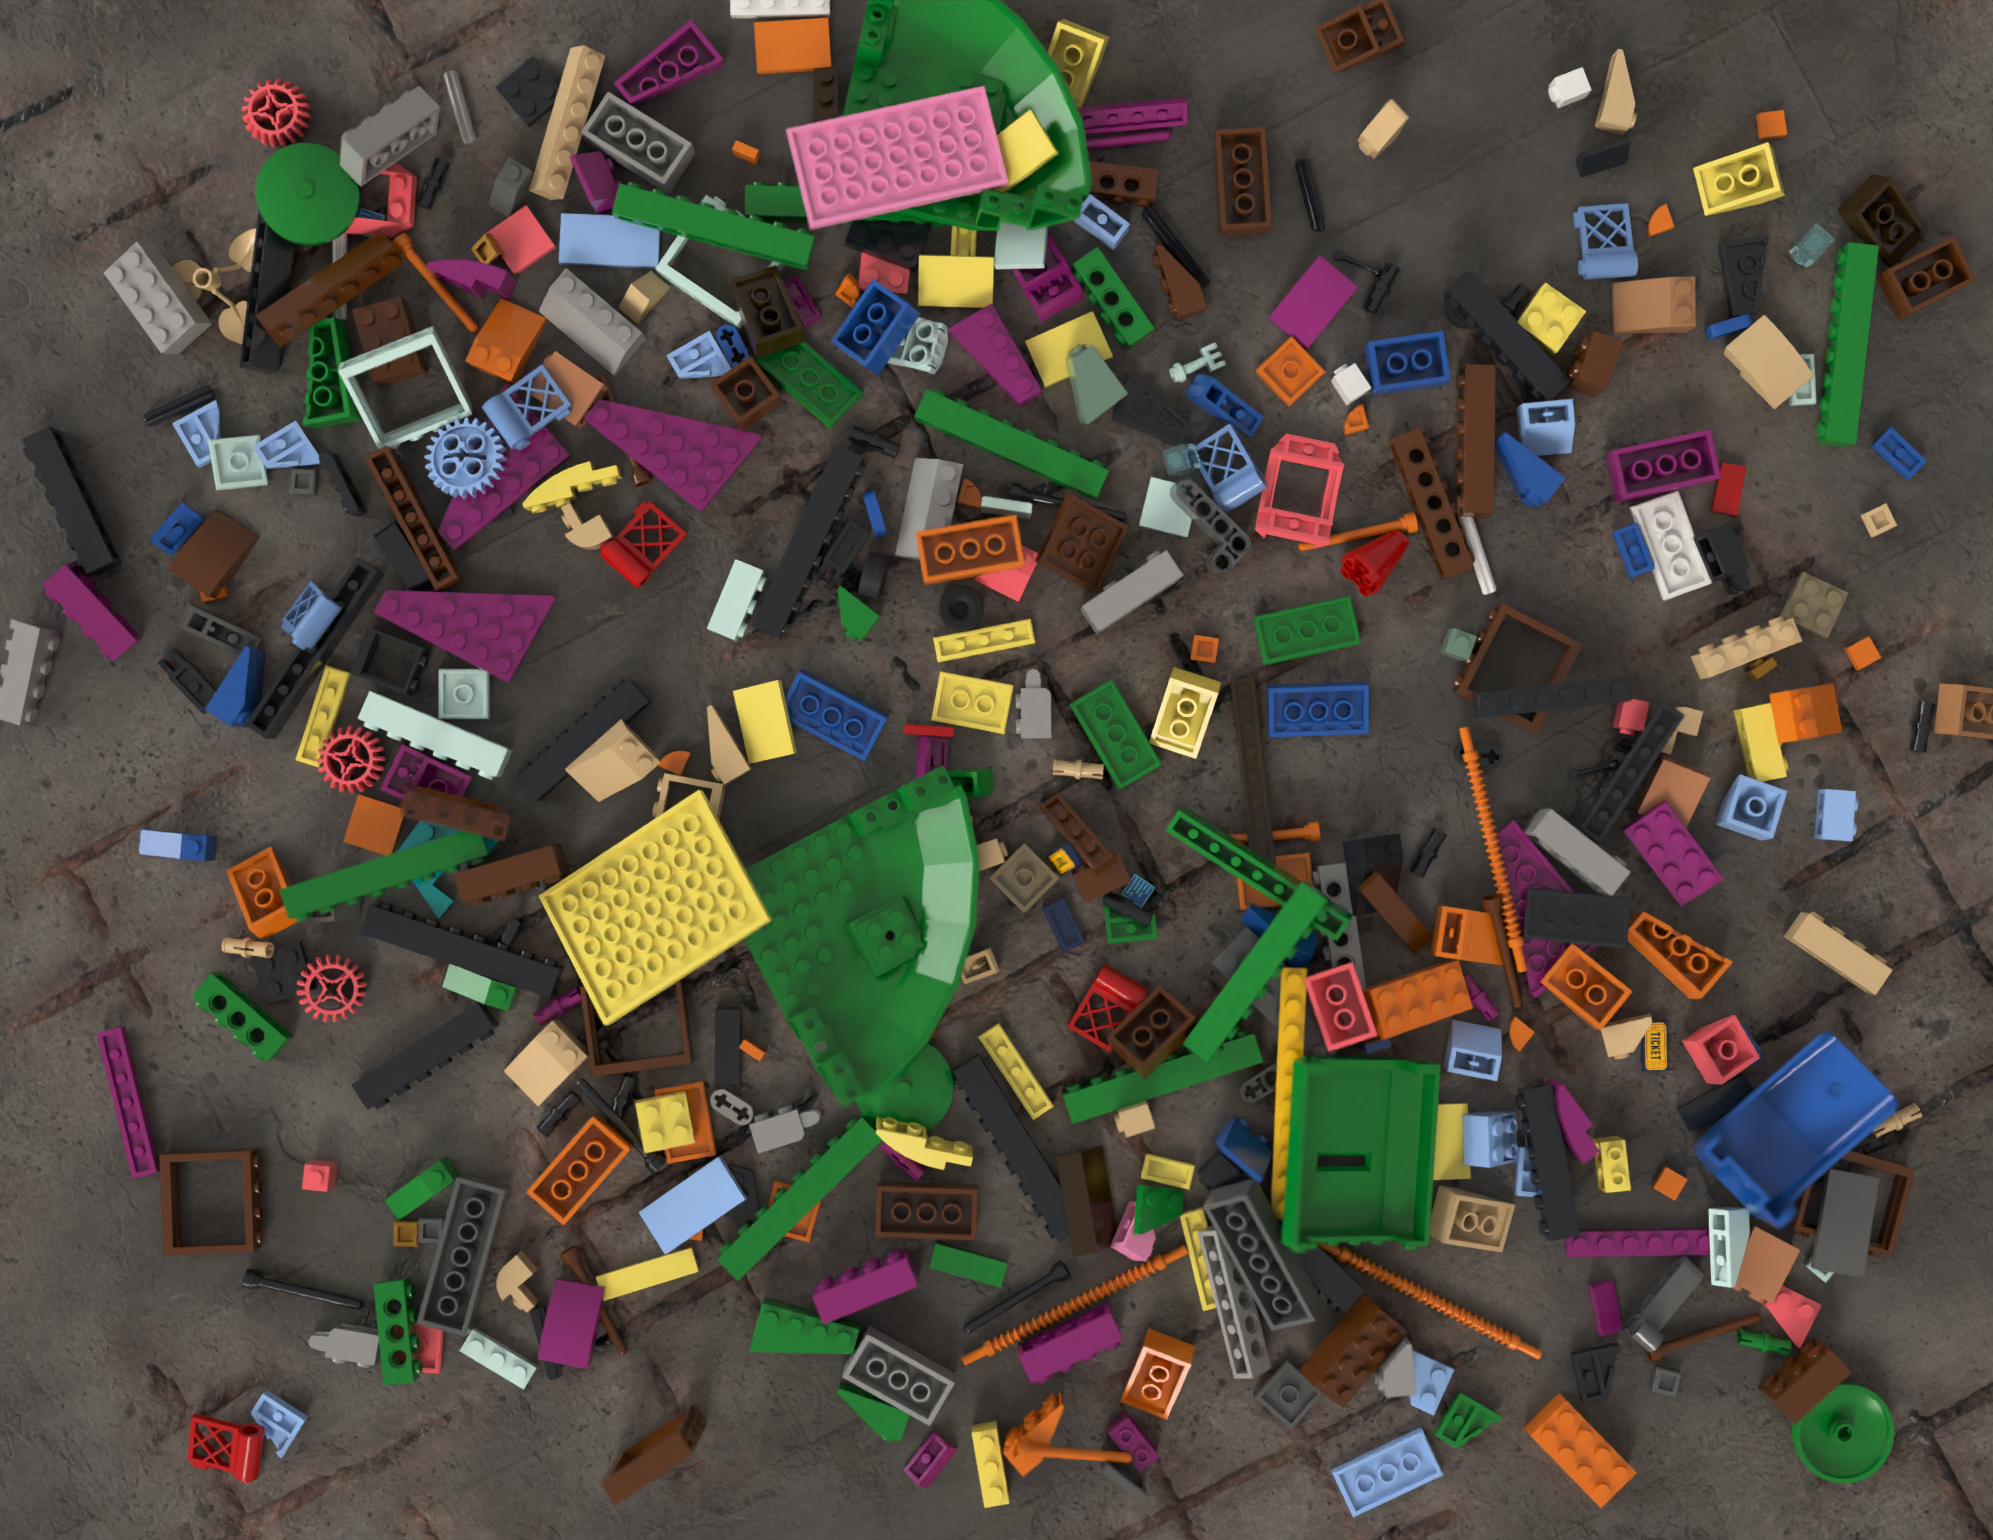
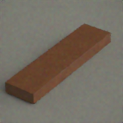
M1059 792L1039 806L1043 815L1061 836L1072 845L1096 876L1117 862L1116 857Z
M1375 871L1357 888L1414 954L1433 937L1378 872Z

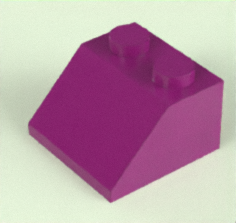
M601 151L570 156L569 158L585 193L598 215L613 209L619 184L622 183L620 179L615 181L612 173L616 169L610 157L605 159Z

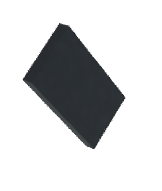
M1527 888L1523 938L1627 948L1631 898Z

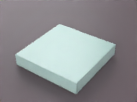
M1002 221L996 237L995 269L1045 268L1048 227L1026 230V227Z
M260 435L208 440L216 491L268 485L265 465L252 447L261 441Z
M1151 477L1139 526L1187 538L1192 519L1171 499L1170 489L1175 483ZM1185 487L1181 488V496L1184 497L1186 496L1185 492L1187 489Z
M984 496L981 502V512L1004 516L1016 515L1018 518L1030 519L1032 504Z
M439 669L438 719H490V674L481 669Z

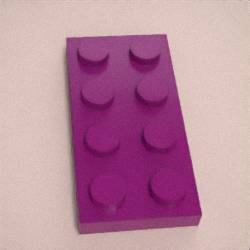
M1663 800L1622 827L1623 831L1680 906L1685 905L1724 880L1721 873L1666 800Z

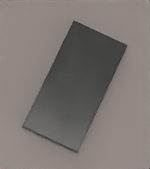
M1831 1168L1826 1171L1811 1268L1864 1278L1879 1177Z

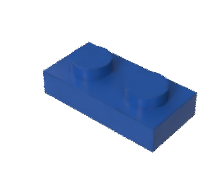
M1892 427L1887 428L1871 445L1906 480L1910 479L1927 462Z
M182 502L153 534L150 540L172 556L205 519L197 511Z
M1638 523L1611 532L1629 579L1655 569Z

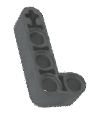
M1182 480L1171 487V499L1218 545L1207 557L1206 566L1208 570L1213 574L1225 573L1231 570L1250 549L1251 541L1248 535L1193 481ZM1185 487L1187 489V491L1185 492L1186 496L1182 497L1181 488ZM1199 503L1206 507L1204 516L1197 512V505ZM1217 520L1223 524L1224 529L1222 533H1218L1215 530L1214 525ZM1234 538L1239 539L1241 542L1239 551L1235 550L1232 546ZM1217 556H1221L1224 559L1225 563L1222 569L1218 568L1215 563Z
M1686 1255L1677 1258L1624 1322L1623 1331L1648 1352L1656 1350L1664 1339V1334L1660 1330L1702 1281L1705 1275L1704 1270Z

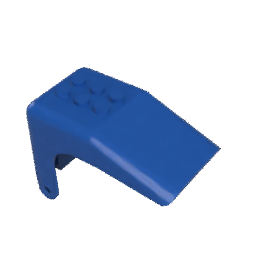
M1824 1031L1752 1090L1704 1133L1694 1144V1154L1753 1216L1775 1227H1781L1798 1211L1793 1206L1796 1199L1825 1171L1892 1115L1899 1106L1898 1099L1833 1033Z

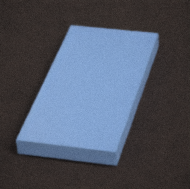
M561 213L559 264L655 269L660 262L661 231L615 219L614 215Z
M720 1156L645 1207L639 1214L666 1255L748 1198Z
M1421 1427L1331 1469L1353 1517L1444 1475Z

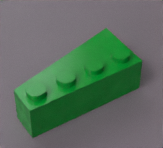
M335 317L322 319L310 327L308 355H310V364L306 375L308 379V392L305 394L304 404L307 406L306 416L303 417V426L313 429L362 420V416L338 372L340 363L352 359L347 324Z
M765 1297L761 1305L749 1352L853 1354L861 1323L838 1318L823 1324L818 1311Z

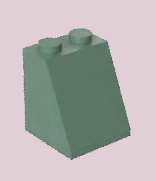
M1078 344L1068 352L1070 357L1065 361L1078 420L1080 423L1088 425L1128 393L1092 344Z

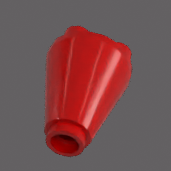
M1398 530L1389 532L1347 552L1342 557L1343 567L1340 568V572L1347 580L1351 579L1363 596L1368 597L1370 594H1375L1382 588L1406 552L1409 541Z

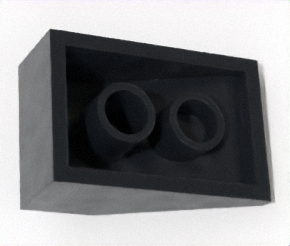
M1400 833L1342 842L1353 916L1377 912L1357 889L1375 871L1382 876L1397 894L1403 863Z

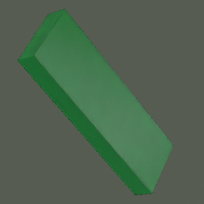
M936 1242L929 1268L1002 1287L1008 1262Z

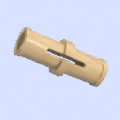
M1054 759L1053 775L1072 776L1075 779H1080V777L1103 779L1104 764L1086 763L1078 759L1076 761Z
M227 937L222 942V951L224 953L241 954L246 958H251L252 956L271 958L275 950L272 942H258L253 938L242 940Z
M1911 1103V1105L1890 1115L1871 1134L1877 1139L1879 1136L1894 1129L1898 1131L1903 1128V1125L1921 1118L1922 1113H1917L1920 1111L1919 1107L1915 1103Z

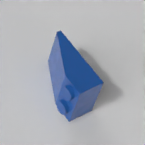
M1506 432L1495 439V451L1516 494L1521 497L1520 501L1530 508H1538L1547 503L1566 478Z
M245 646L205 710L229 726L247 728L246 722L261 701L266 652L259 648Z
M1232 1116L1213 1139L1222 1152L1260 1183L1273 1153L1269 1147L1271 1142L1261 1133L1257 1136L1250 1131L1252 1126L1242 1117L1237 1120Z

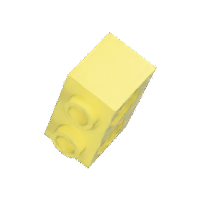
M1619 1136L1593 1138L1594 1144L1600 1150L1595 1155L1598 1188L1605 1193L1631 1190L1625 1140Z

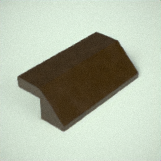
M1102 1145L1077 1149L1078 1152L1055 1156L1073 1257L1098 1253L1111 1248L1110 1245L1117 1231Z

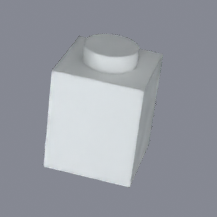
M1583 67L1554 78L1548 89L1552 102H1556L1558 108L1586 98L1591 92V87Z
M1355 363L1349 367L1347 364H1344L1334 371L1336 376L1333 377L1331 383L1346 405L1357 400L1371 389V386Z

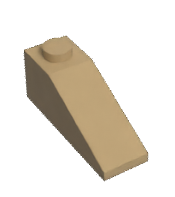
M1617 49L1611 57L1594 128L1624 135L1629 128H1633L1637 113H1634L1635 99L1624 52L1622 49Z
M1392 99L1382 108L1358 139L1361 151L1367 156L1371 155L1373 159L1396 140L1409 118Z
M710 705L707 707L711 764L714 767L711 772L718 783L722 781L724 785H728L753 769L715 706Z

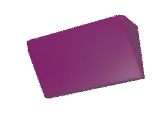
M796 275L784 280V285L803 326V330L821 320L822 316L798 276Z
M919 736L916 779L942 765L947 770L949 738Z
M1614 1280L1589 1283L1597 1333L1600 1336H1606L1622 1330Z
M933 1431L904 1468V1472L919 1487L928 1488L957 1451V1448L939 1433Z

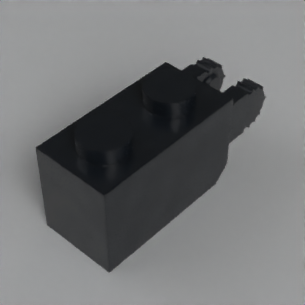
M1731 522L1693 537L1710 579L1714 581L1721 580L1729 595H1737L1740 591H1748L1751 586L1746 569L1750 568Z

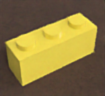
M1771 703L1733 710L1748 777L1761 782L1787 777L1788 764L1786 758L1782 756L1780 748L1782 743H1778Z
M997 1421L972 1425V1437L984 1508L1009 1504V1490Z

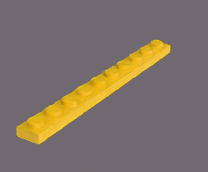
M1284 967L1280 977L1271 1208L1277 1219L1283 1220L1293 1062L1296 1058L1301 1059L1304 1051L1306 984L1304 978L1307 977V968Z

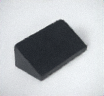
M1626 138L1581 153L1575 161L1580 176L1586 177L1626 164L1629 157V139Z

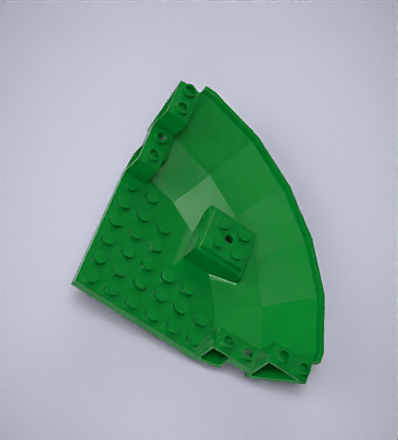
M868 0L843 117L984 86L996 135L1029 110H1032L1058 151L1056 156L1008 192L1001 193L983 189L979 193L894 212L972 231H999L1002 221L1026 227V230H1037L1079 219L1083 198L1089 195L1092 182L1084 123L1059 67L1024 20L1002 0Z
M944 765L745 869L772 921L743 940L797 1039L803 1042L816 1070L843 1107L865 1094L870 1098L881 1092L928 1043L959 986L976 927L980 859L967 796L961 785L954 786ZM890 801L896 804L894 811L888 808ZM887 931L894 933L893 940L889 941L886 939ZM822 1041L825 1044V1049L820 1052L817 1050V1044Z

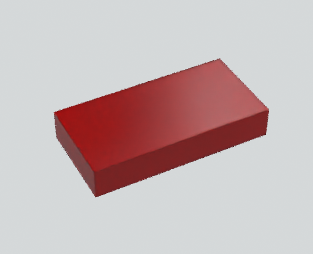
M1721 462L1719 463L1721 479L1716 480L1710 512L1735 517L1738 516L1746 467Z
M905 724L903 734L954 738L955 729L944 726Z

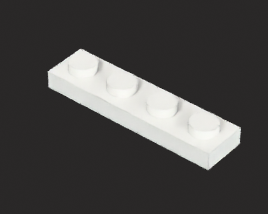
M730 0L731 18L830 17V0Z

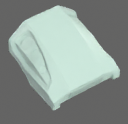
M918 317L887 363L935 374L942 365L948 344L947 326L943 323Z

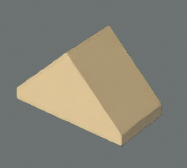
M650 271L630 284L619 309L638 325L670 287Z
M990 946L967 956L961 975L964 984L1000 972L999 965Z

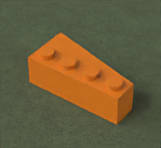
M1635 912L1629 917L1627 941L1689 999H1702L1733 963V961L1726 957L1723 958L1706 946L1698 944L1692 938L1675 931L1669 925L1646 912Z

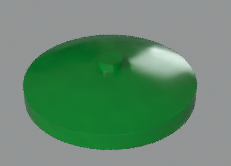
M298 143L286 146L267 159L257 177L255 195L262 217L276 234L290 242L307 246L331 242L350 228L358 214L360 207L359 184L340 166V155L325 146L313 143Z
M927 1043L881 1092L870 1098L865 1094L856 1099L857 1106L863 1117L874 1128H876L877 1117H890L899 1122L918 1123L926 1127L927 1132L943 1119L950 1107L954 1091L951 1068L944 1055L935 1046Z
M1842 1381L1796 1424L1793 1422L1792 1425L1793 1445L1802 1463L1818 1477L1833 1483H1854L1871 1476L1885 1463L1894 1442V1423L1888 1407L1870 1389L1854 1382Z

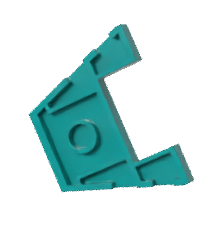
M420 821L397 852L461 832L462 830ZM483 836L490 856L500 843V840ZM445 870L435 873L436 878L421 882L420 878L412 880L439 919L445 915L455 901L435 885Z

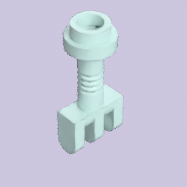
M1216 342L1201 348V358L1183 366L1180 363L1173 364L1172 368L1169 369L1172 380L1175 383L1178 381L1182 383L1186 381L1187 374L1207 366L1211 373L1226 366L1224 360L1216 364L1214 360L1222 357L1220 351L1212 355L1210 354V351L1218 348Z

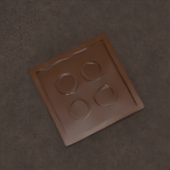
M1067 493L1034 562L1088 591L1098 594L1129 526L1074 495Z

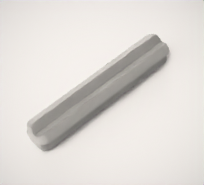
M455 70L445 72L443 76L462 141L465 144L474 143L476 135L458 74Z

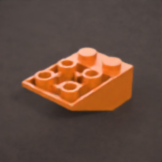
M1437 905L1431 955L1503 965L1490 914Z
M1061 1391L1056 1396L1054 1394L1048 1396L1042 1403L1043 1407L1037 1412L1035 1410L1029 1412L1023 1419L1024 1423L1018 1428L1013 1426L1004 1435L1003 1454L1023 1477L1043 1461L1044 1457L1032 1456L1027 1458L1026 1461L1014 1460L1015 1439H1025L1034 1446H1049L1064 1409Z

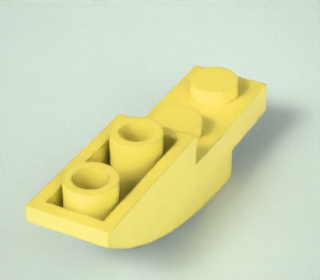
M590 461L575 465L542 483L523 502V507L528 511L532 510V513H540L546 511L547 506L556 505V507H563L569 503L571 504L572 500L577 499L576 489H578V492L592 490V485L601 483L602 486L614 485L617 483V479L623 478L621 469L614 465L595 470L594 464Z
M877 1117L876 1134L902 1155L918 1163L944 1170L946 1162L971 1167L973 1160L972 1145L962 1141H947L938 1136L927 1137L926 1127L918 1123H904L890 1117Z

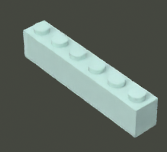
M369 691L358 719L365 722L363 726L374 731H378L379 728L388 731L386 736L398 741L405 738L411 741L409 745L422 751H424L425 747L434 751L433 756L443 760H447L450 757L457 760L455 765L470 770V767L480 770L478 773L480 776L490 780L494 776L502 777L513 751L377 692Z

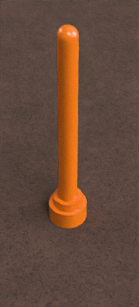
M406 233L397 236L392 243L399 254L409 259L470 332H476L478 330L477 324L439 279L426 268L427 265L413 250V241Z
M1414 512L1407 513L1400 517L1398 521L1330 535L1329 545L1394 532L1396 530L1407 532V534L1418 532L1416 515ZM1302 541L1298 544V548L1301 551L1310 550L1314 547V544Z
M1318 821L1308 822V825H1303V828L1272 831L1273 841L1304 838V840H1309L1310 842L1320 841ZM1247 833L1230 835L1241 843H1248Z
M1015 1439L1013 1445L1014 1460L1026 1461L1027 1458L1032 1456L1129 1463L1132 1461V1455L1127 1452L1034 1446L1025 1439Z

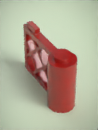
M651 501L647 505L642 502L633 512L636 516L619 535L612 540L609 539L603 542L599 548L601 550L600 557L637 589L647 582L658 566L687 536L684 530ZM652 510L658 515L659 525L644 526V516ZM661 519L668 525H662ZM641 520V526H636ZM659 529L660 542L645 543L644 530ZM662 529H673L679 536L673 542H663ZM641 530L642 543L631 544L625 539V536L630 531ZM663 546H668V548L663 552ZM638 547H642V553L637 549ZM645 547H660V556L654 563L646 557Z
M1104 963L1068 1023L1067 1028L1110 1052L1112 1048L1109 1047V1044L1099 1039L1097 1030L1111 1027L1113 1031L1115 1029L1114 1026L1119 1025L1123 1020L1113 1022L1110 1009L1121 1007L1126 1010L1125 1019L1149 996L1146 993L1148 988ZM1093 992L1103 997L1105 1006L1091 1009L1089 999ZM1107 1000H1109L1110 1002H1112V1003H1114V1004L1108 1005ZM1087 1004L1088 1010L1083 1011L1084 1007ZM1107 1010L1110 1023L1096 1026L1093 1013ZM1089 1014L1093 1027L1082 1029L1075 1025L1078 1017Z
M195 1413L191 1417L187 1461L192 1462L193 1467L206 1470L208 1467L234 1473V1477L240 1482L251 1483L260 1476L264 1428L258 1424L238 1425ZM199 1424L206 1425L211 1433L204 1436L199 1430ZM220 1431L233 1432L232 1441L227 1442ZM212 1436L221 1445V1448L216 1451L207 1440ZM201 1444L209 1454L207 1457L196 1455L198 1445ZM224 1450L230 1457V1463L223 1462L218 1453Z

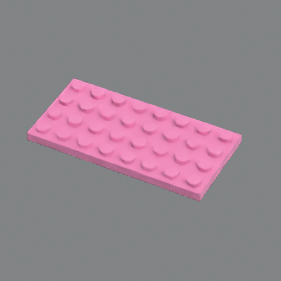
M984 86L786 129L810 230L979 193L983 189L992 190L1008 186V179Z

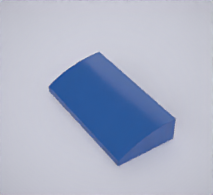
M804 669L797 673L785 697L791 723L864 762L890 716Z
M1366 681L1266 685L1269 737L1369 734V685Z

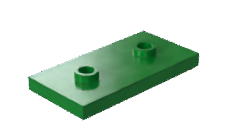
M804 340L801 344L762 356L756 361L764 373L830 430L864 393Z
M1351 595L1252 617L1263 666L1361 644Z
M1113 679L1069 704L1119 790L1162 766L1161 761Z

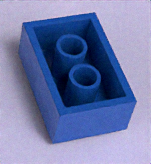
M873 279L830 342L867 369L879 375L921 313Z
M1443 331L1369 341L1364 347L1371 396L1445 386L1451 380Z

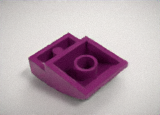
M1049 233L1047 234L1045 268L1010 269L1040 322L1084 298L1079 283L1073 276L1068 263Z
M1319 256L1268 319L1289 337L1292 336L1307 350L1358 287L1322 256Z
M451 259L428 262L426 266L438 279L482 299L488 290L510 300L518 283L508 271L482 262Z
M401 743L380 786V790L402 799L406 783H411L463 796L472 776L405 743Z
M1551 1078L1547 1081V1084L1553 1085L1563 1143L1572 1157L1582 1163H1586L1600 1152L1585 1132L1593 1124L1565 1086Z
M556 1278L544 1323L538 1360L585 1369L589 1367L592 1363L595 1339L599 1332L606 1287Z

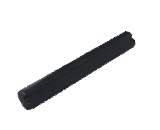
M1152 206L1147 207L1141 214L1143 219L1171 255L1200 284L1201 290L1207 287L1210 283L1209 278Z

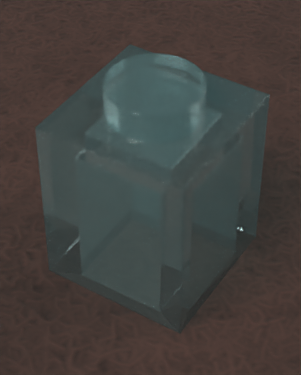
M1816 223L1807 229L1789 252L1798 264L1809 267L1819 259L1835 239Z
M1184 443L1162 451L1168 475H1182L1201 468L1195 444Z

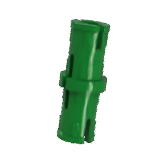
M1744 1329L1738 1330V1334H1741V1336L1737 1335L1736 1338L1738 1345L1757 1348L1763 1353L1771 1351L1784 1354L1785 1356L1790 1354V1351L1786 1350H1791V1340L1773 1337L1767 1332H1761L1760 1334Z

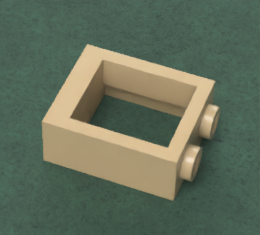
M664 773V777L659 778L657 792H660L659 802L654 803L653 817L657 818L666 811L671 781L712 788L710 805L718 820H720L726 785Z

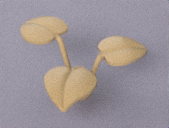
M256 229L244 232L232 242L229 248V257L237 263L234 266L214 268L211 271L201 268L196 262L191 260H183L172 266L195 300L201 297L202 289L211 291L231 307L221 313L218 322L219 328L227 339L241 345L247 301H241L235 306L230 299L219 292L218 289L222 283L219 274L239 270L241 267L251 272Z

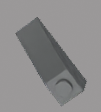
M190 602L186 604L177 622L181 629L239 656L245 646L257 648L262 640L261 637Z

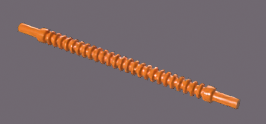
M1469 726L1459 728L1465 752L1462 756L1464 762L1468 764L1465 768L1469 769L1467 773L1468 776H1471L1469 782L1473 784L1470 789H1474L1472 796L1476 797L1474 803L1478 805L1475 809L1479 810L1477 817L1481 818L1479 824L1483 825V828L1480 830L1484 831L1485 835L1482 838H1486L1484 845L1488 846L1486 852L1490 854L1487 857L1491 859L1489 866L1493 867L1491 873L1495 874L1492 878L1496 880L1494 887L1498 888L1496 893L1501 894L1503 901L1501 915L1505 916L1502 921L1506 922L1504 928L1508 929L1506 936L1510 938L1507 940L1508 946L1513 950L1517 971L1524 972L1528 970L1522 948L1524 940L1522 936H1519L1521 930H1518L1517 927L1520 924L1516 923L1518 916L1514 915L1516 909L1512 908L1515 903L1511 902L1513 895H1509L1511 888L1507 887L1510 882L1506 881V877H1508L1507 874H1504L1506 867L1502 866L1504 860L1500 858L1503 854L1499 853L1501 849L1497 845L1499 839L1495 838L1498 833L1494 832L1496 828L1495 825H1492L1494 818L1490 817L1493 812L1489 811L1491 805L1487 804L1489 798L1485 796L1488 791L1484 790L1486 784L1482 783L1484 777L1480 775L1482 773V770H1479L1481 763L1477 762L1479 754L1478 751L1474 750Z
M1317 1242L1321 1249L1336 1256L1338 1261L1342 1263L1347 1262L1348 1266L1354 1265V1269L1360 1268L1362 1273L1366 1271L1367 1276L1372 1274L1373 1279L1379 1278V1282L1385 1281L1387 1286L1391 1284L1393 1289L1398 1288L1399 1292L1405 1291V1295L1411 1294L1412 1299L1417 1297L1418 1302L1423 1300L1424 1305L1430 1304L1432 1309L1436 1307L1437 1312L1442 1310L1443 1315L1449 1314V1317H1455L1457 1322L1461 1320L1463 1325L1468 1323L1469 1328L1475 1327V1331L1481 1330L1482 1335L1487 1333L1488 1338L1493 1336L1494 1341L1500 1340L1502 1345L1506 1343L1507 1348L1511 1350L1518 1349L1537 1360L1541 1357L1542 1351L1520 1340V1336L1514 1333L1509 1334L1508 1330L1503 1331V1328H1497L1496 1324L1490 1325L1489 1320L1484 1322L1483 1317L1478 1319L1477 1314L1471 1315L1469 1310L1465 1312L1464 1307L1459 1309L1458 1304L1452 1305V1302H1446L1444 1297L1440 1299L1438 1294L1433 1296L1432 1291L1426 1292V1288L1420 1289L1419 1284L1414 1286L1413 1281L1408 1283L1407 1278L1401 1279V1275L1395 1276L1393 1271L1389 1273L1387 1268L1383 1270L1381 1265L1375 1266V1262L1369 1263L1368 1258L1363 1260L1362 1255L1356 1256V1252L1350 1253V1249L1345 1246L1339 1247L1326 1245L1324 1242Z
M1182 1245L1164 1255L1158 1254L1153 1257L1152 1261L1148 1259L1147 1264L1141 1263L1140 1267L1134 1266L1133 1271L1128 1269L1127 1274L1122 1272L1121 1277L1116 1275L1115 1280L1109 1279V1283L1103 1282L1101 1287L1096 1285L1095 1290L1090 1288L1089 1293L1084 1291L1083 1296L1077 1295V1299L1071 1298V1302L1067 1303L1065 1301L1063 1306L1058 1304L1057 1309L1051 1308L1052 1311H1045L1043 1316L1039 1314L1038 1319L1033 1317L1032 1322L1027 1320L1025 1325L1020 1324L1019 1328L1013 1327L1012 1332L1007 1330L1006 1335L1001 1333L1000 1338L995 1336L993 1341L989 1339L983 1342V1346L962 1356L961 1359L966 1366L986 1355L991 1357L997 1353L996 1350L1002 1351L1003 1346L1008 1348L1010 1343L1014 1345L1016 1340L1021 1341L1022 1337L1028 1338L1029 1333L1034 1335L1035 1330L1040 1332L1041 1327L1046 1329L1047 1324L1053 1325L1055 1320L1060 1322L1061 1317L1066 1319L1067 1314L1072 1316L1073 1311L1078 1313L1079 1308L1085 1309L1087 1304L1092 1306L1091 1302L1095 1301L1098 1303L1099 1298L1104 1300L1105 1295L1111 1296V1292L1117 1293V1289L1123 1290V1286L1127 1285L1129 1287L1131 1282L1135 1284L1137 1279L1143 1280V1276L1149 1277L1150 1272L1155 1274V1270L1161 1271L1167 1268V1264L1189 1253L1185 1245Z

